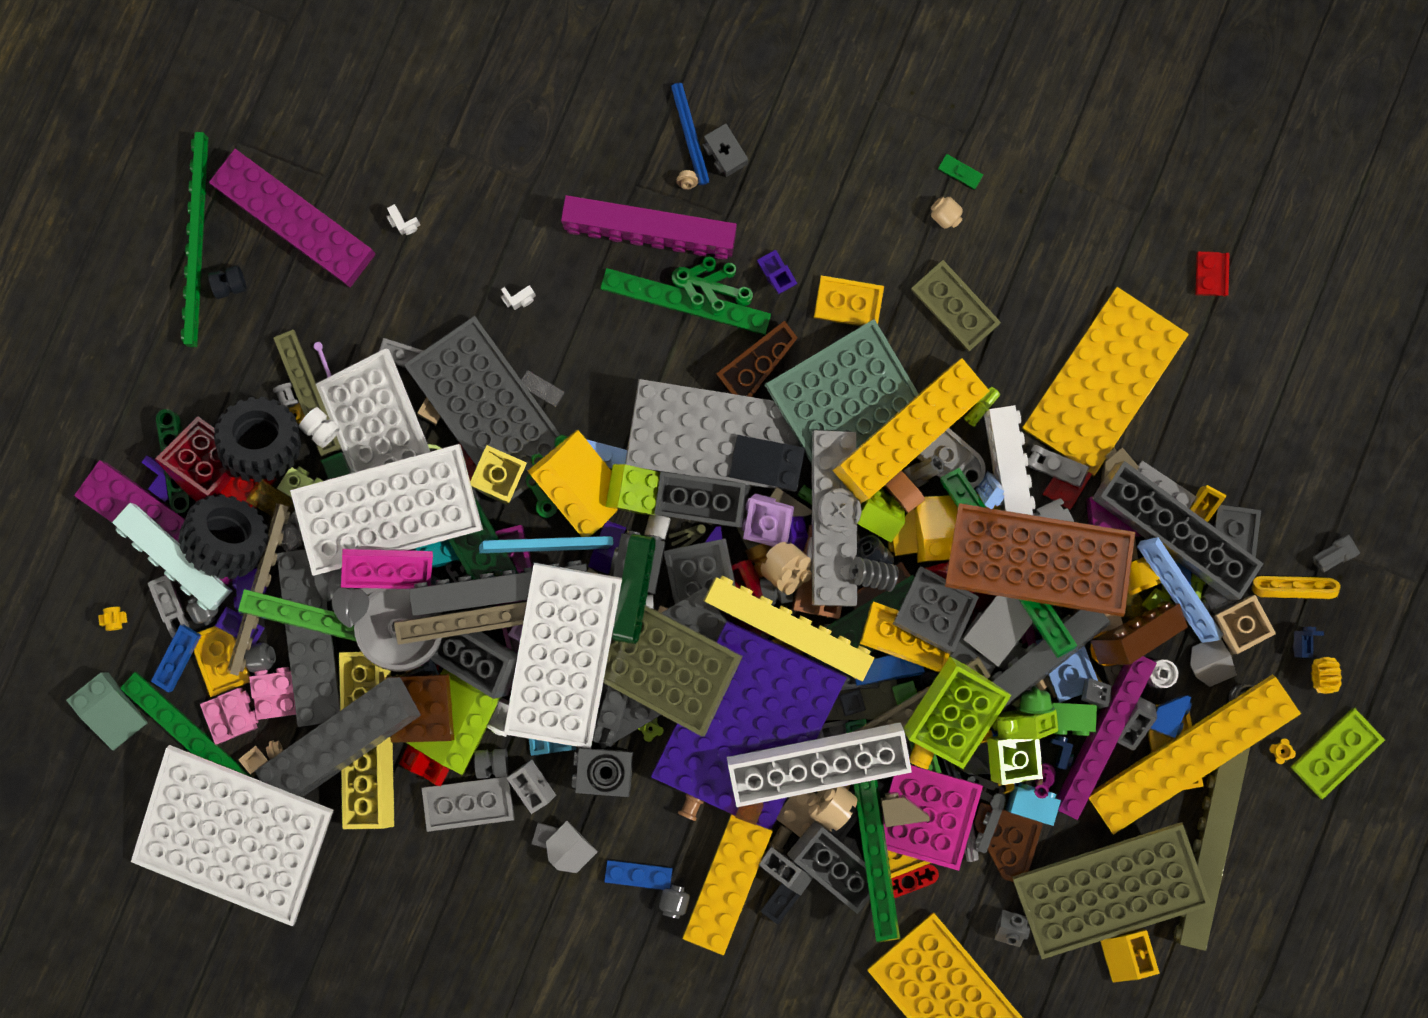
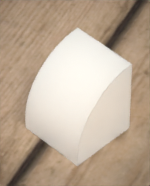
M649 515L644 535L659 536L665 541L670 518L660 515Z

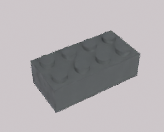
M661 472L654 515L742 527L746 516L745 508L750 484Z
M480 631L443 637L437 651L430 659L495 699L508 696L513 684L518 654Z
M814 821L787 855L858 914L870 900L865 862L818 822Z

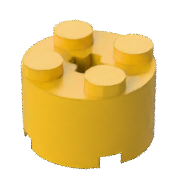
M1144 557L1131 562L1128 585L1130 596L1161 583L1160 578L1155 574Z

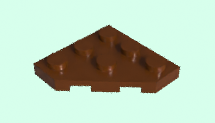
M979 802L973 823L978 833L983 834L986 825L982 823L986 813L992 812V807ZM1002 810L987 850L1003 879L1014 882L1013 876L1029 872L1043 826L1042 822Z

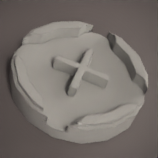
M843 488L833 489L825 493L819 500L817 508L818 518L822 525L836 533L852 529L859 522L862 512L859 500L856 499L851 491Z

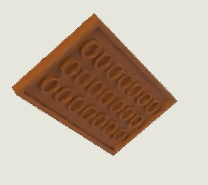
M959 503L945 587L1124 617L1135 532Z

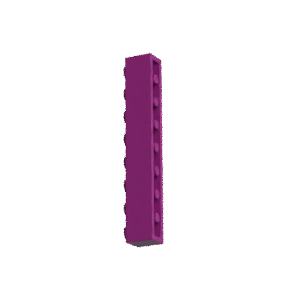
M1142 656L1130 665L1123 664L1111 688L1109 706L1102 708L1096 718V732H1089V736H1087L1056 799L1061 800L1058 811L1078 820L1157 664L1156 662Z

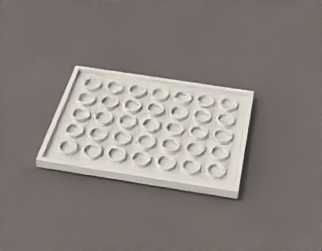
M169 745L164 753L131 862L293 926L301 908L333 810Z

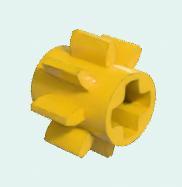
M120 607L103 609L104 615H98L99 625L105 626L106 631L123 629L122 623H127L126 612H120Z

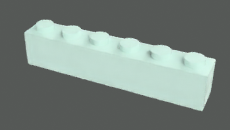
M129 503L112 522L117 526L115 530L124 538L128 536L133 541L132 546L139 552L145 551L149 555L147 559L156 567L160 565L166 570L164 574L170 580H177L182 585L180 587L182 591L189 596L193 594L198 599L196 603L204 610H216L232 592L225 583L216 578L217 576L205 575L204 571L195 569L194 564L186 560V554L182 553L180 543L136 504Z

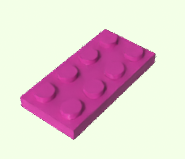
M342 549L341 588L411 589L414 588V584L427 582V585L430 586L433 551Z

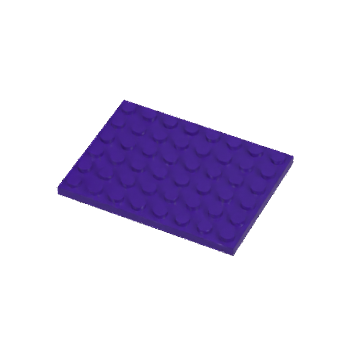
M726 621L716 642L743 657L705 737L676 723L651 777L737 817L771 830L787 797L736 807L727 757L817 739L847 677Z

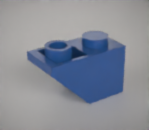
M1180 696L1156 706L1157 719L1150 729L1170 738H1175L1176 735L1179 736L1184 726V723H1181L1184 714L1187 715L1192 706V703H1190L1191 697Z

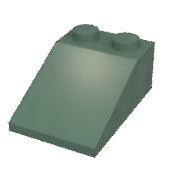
M108 672L99 673L66 700L77 715L113 751L148 724Z

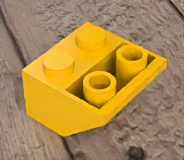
M1139 928L1100 941L1112 982L1139 980L1160 974L1146 929Z

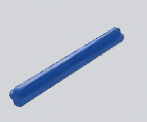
M676 83L672 85L675 103L694 171L698 178V184L704 185L709 183V177L683 84Z

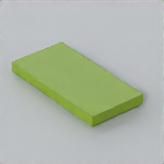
M1352 708L1305 752L1291 768L1320 799H1324L1385 739L1355 708Z

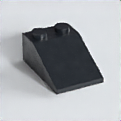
M737 435L729 477L797 491L805 448Z

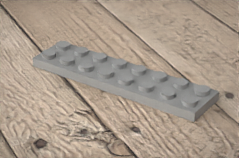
M812 431V606H857V585H855L854 579H851L849 576L851 562L856 558L857 524L846 532L836 533L822 525L817 511L819 500L825 493L839 488L848 490L832 470L856 450V432Z

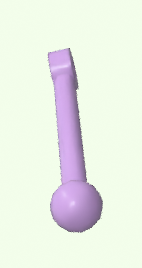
M316 342L314 348L319 353L328 378L331 376L322 351L323 345L320 342Z

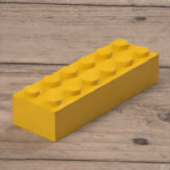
M731 814L684 932V940L721 955L725 954L771 837L772 829L770 830Z

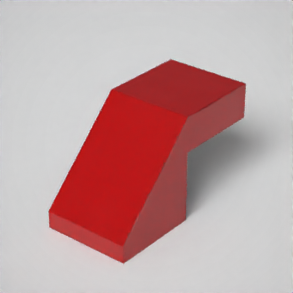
M410 745L407 746L399 762L401 766L410 772L423 776L440 787L449 771V768Z

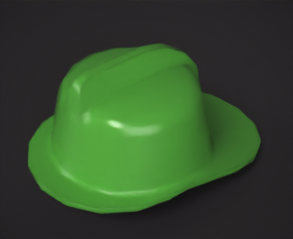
M1032 686L1030 690L1023 692L1019 707H1015V709L1027 714H1045L1055 710L1054 706H1052L1049 692L1039 690L1036 686Z

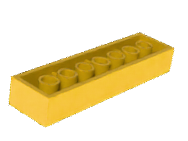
M961 358L832 471L848 490L854 494L860 504L865 502L990 392L989 389Z

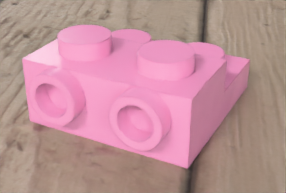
M289 667L277 668L276 673L268 674V670L254 672L255 676L249 677L251 695L254 698L256 720L296 715L292 675Z
M237 688L200 704L215 745L258 728L256 725L258 723L256 713L251 711L248 704L251 702L246 690L243 691V688Z

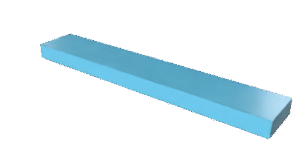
M613 537L483 541L479 545V553L608 549L613 545Z

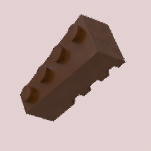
M783 321L714 375L729 394L751 397L793 345L797 336L788 324Z
M1165 601L1159 603L1156 608L1092 639L1091 643L1099 664L1130 665L1188 626L1180 603Z

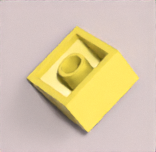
M486 445L470 481L471 487L494 500L509 505L527 463Z

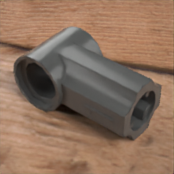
M933 455L902 472L918 488L929 482V479L943 472L944 462L941 458Z
M1348 534L1333 542L1332 546L1313 556L1317 568L1323 573L1341 562L1344 563L1360 554V551Z

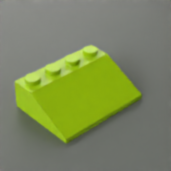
M950 656L903 728L904 733L910 741L964 769L1012 695L969 666Z
M443 668L441 674H449L454 740L407 742V744L441 765L463 775L502 697L493 699Z

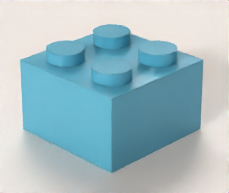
M1019 782V785L1015 786L1014 790L1010 792L1005 810L1054 826L1061 800L1056 799V794L1048 792L1046 798H1038L1034 793L1035 787Z

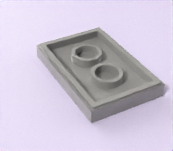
M996 596L963 640L999 667L1033 621L1018 599Z

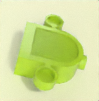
M1056 709L1045 714H1027L1019 710L1002 712L993 723V729L998 731V738L1038 740L1058 732Z

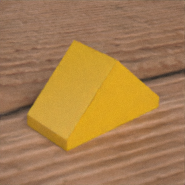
M1205 485L1200 487L1189 509L1208 522L1224 501L1226 495Z

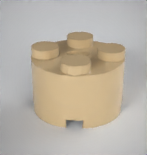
M781 542L775 545L766 554L768 558L766 563L762 562L761 565L762 575L787 595L792 594L803 583L808 582L812 578L811 559L792 543Z
M843 786L818 791L817 794H812L807 801L809 805L808 815L829 832H832L831 829L837 831L851 817L850 809L852 805L856 808L857 797Z

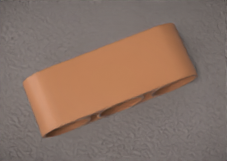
M902 470L883 486L891 496H894V499L907 513L925 501L922 493Z

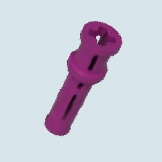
M1048 763L1041 764L1043 778L1035 780L1036 787L1034 793L1038 798L1042 799L1048 796L1049 788L1053 785L1056 775L1055 768Z

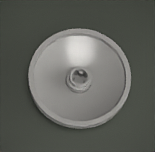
M380 588L368 596V611L354 624V632L361 652L370 662L389 671H407L421 666L435 654L442 638L398 645L394 622L439 615L441 612L413 616L409 589Z

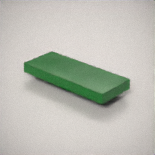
M946 154L938 170L973 190L976 189L983 177V174L948 154Z

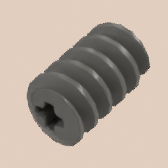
M860 557L854 558L849 568V576L851 579H854L855 585L859 586L862 584L864 587L870 585L873 589L878 587L879 590L885 589L888 592L894 589L899 572L896 565L875 560L870 561Z

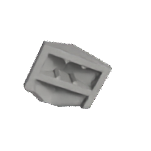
M1222 639L1199 643L1191 647V668L1195 677L1207 686L1211 687L1237 675L1231 654Z
M568 821L546 841L548 860L560 871L577 873L598 852Z

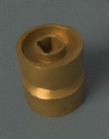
M759 544L745 551L748 559H751V562L755 564L754 568L758 578L764 577L761 573L762 562L766 563L768 559L766 554L773 548L772 546Z

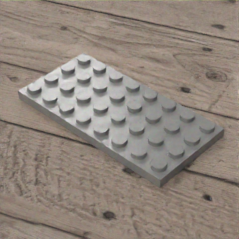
M638 379L625 464L638 468L776 489L775 486L729 477L737 435L799 447L801 445L776 403L772 400ZM778 487V488L781 489V490H787V491H794V492H795V490H790V489H785V488H780V487Z

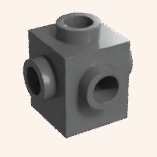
M1002 910L996 923L994 940L1020 947L1023 940L1028 939L1030 927L1027 926V917Z

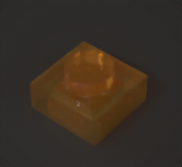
M764 803L738 807L735 818L756 825Z

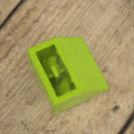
M881 488L870 499L861 503L862 512L857 524L892 542L905 524V510L894 499V496L885 493Z

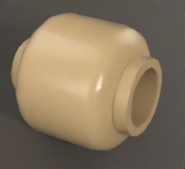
M940 197L931 207V217L944 229L951 226L955 228L962 221L960 216L963 209L951 197Z

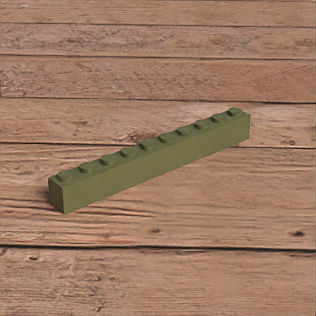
M1250 747L1213 770L1212 775L1208 777L1207 787L1209 791L1202 802L1204 813L1203 818L1200 817L1197 830L1200 832L1198 839L1194 841L1193 852H1195L1194 857L1211 906L1180 915V923L1176 925L1174 931L1176 943L1204 951L1207 949Z

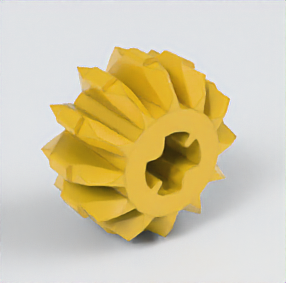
M1330 657L1315 659L1311 666L1313 687L1318 693L1329 694L1338 692L1341 687L1342 678L1339 662L1335 658Z

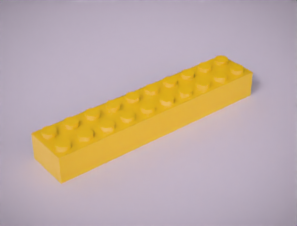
M1272 674L1182 732L1179 736H1176L1094 789L1089 799L1114 835L1301 713L1278 679Z

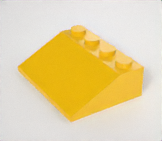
M576 430L527 470L581 537L593 535L618 510L606 507L612 471L579 430Z
M950 496L924 497L925 501L914 508L918 549L917 561L918 563L949 561L958 507ZM1000 505L993 507V509L1001 510Z

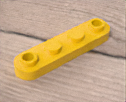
M1259 576L1253 580L1252 591L1259 597L1333 599L1339 594L1340 584L1332 578Z

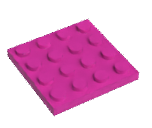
M911 765V773L893 776L888 793L898 792V795H904L927 812L930 821L885 827L883 817L887 850L959 871L983 785Z

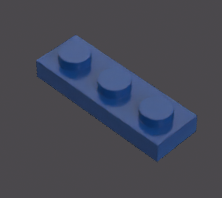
M180 625L151 682L167 692H172L202 635L186 625Z
M607 860L605 883L664 890L670 888L672 868Z

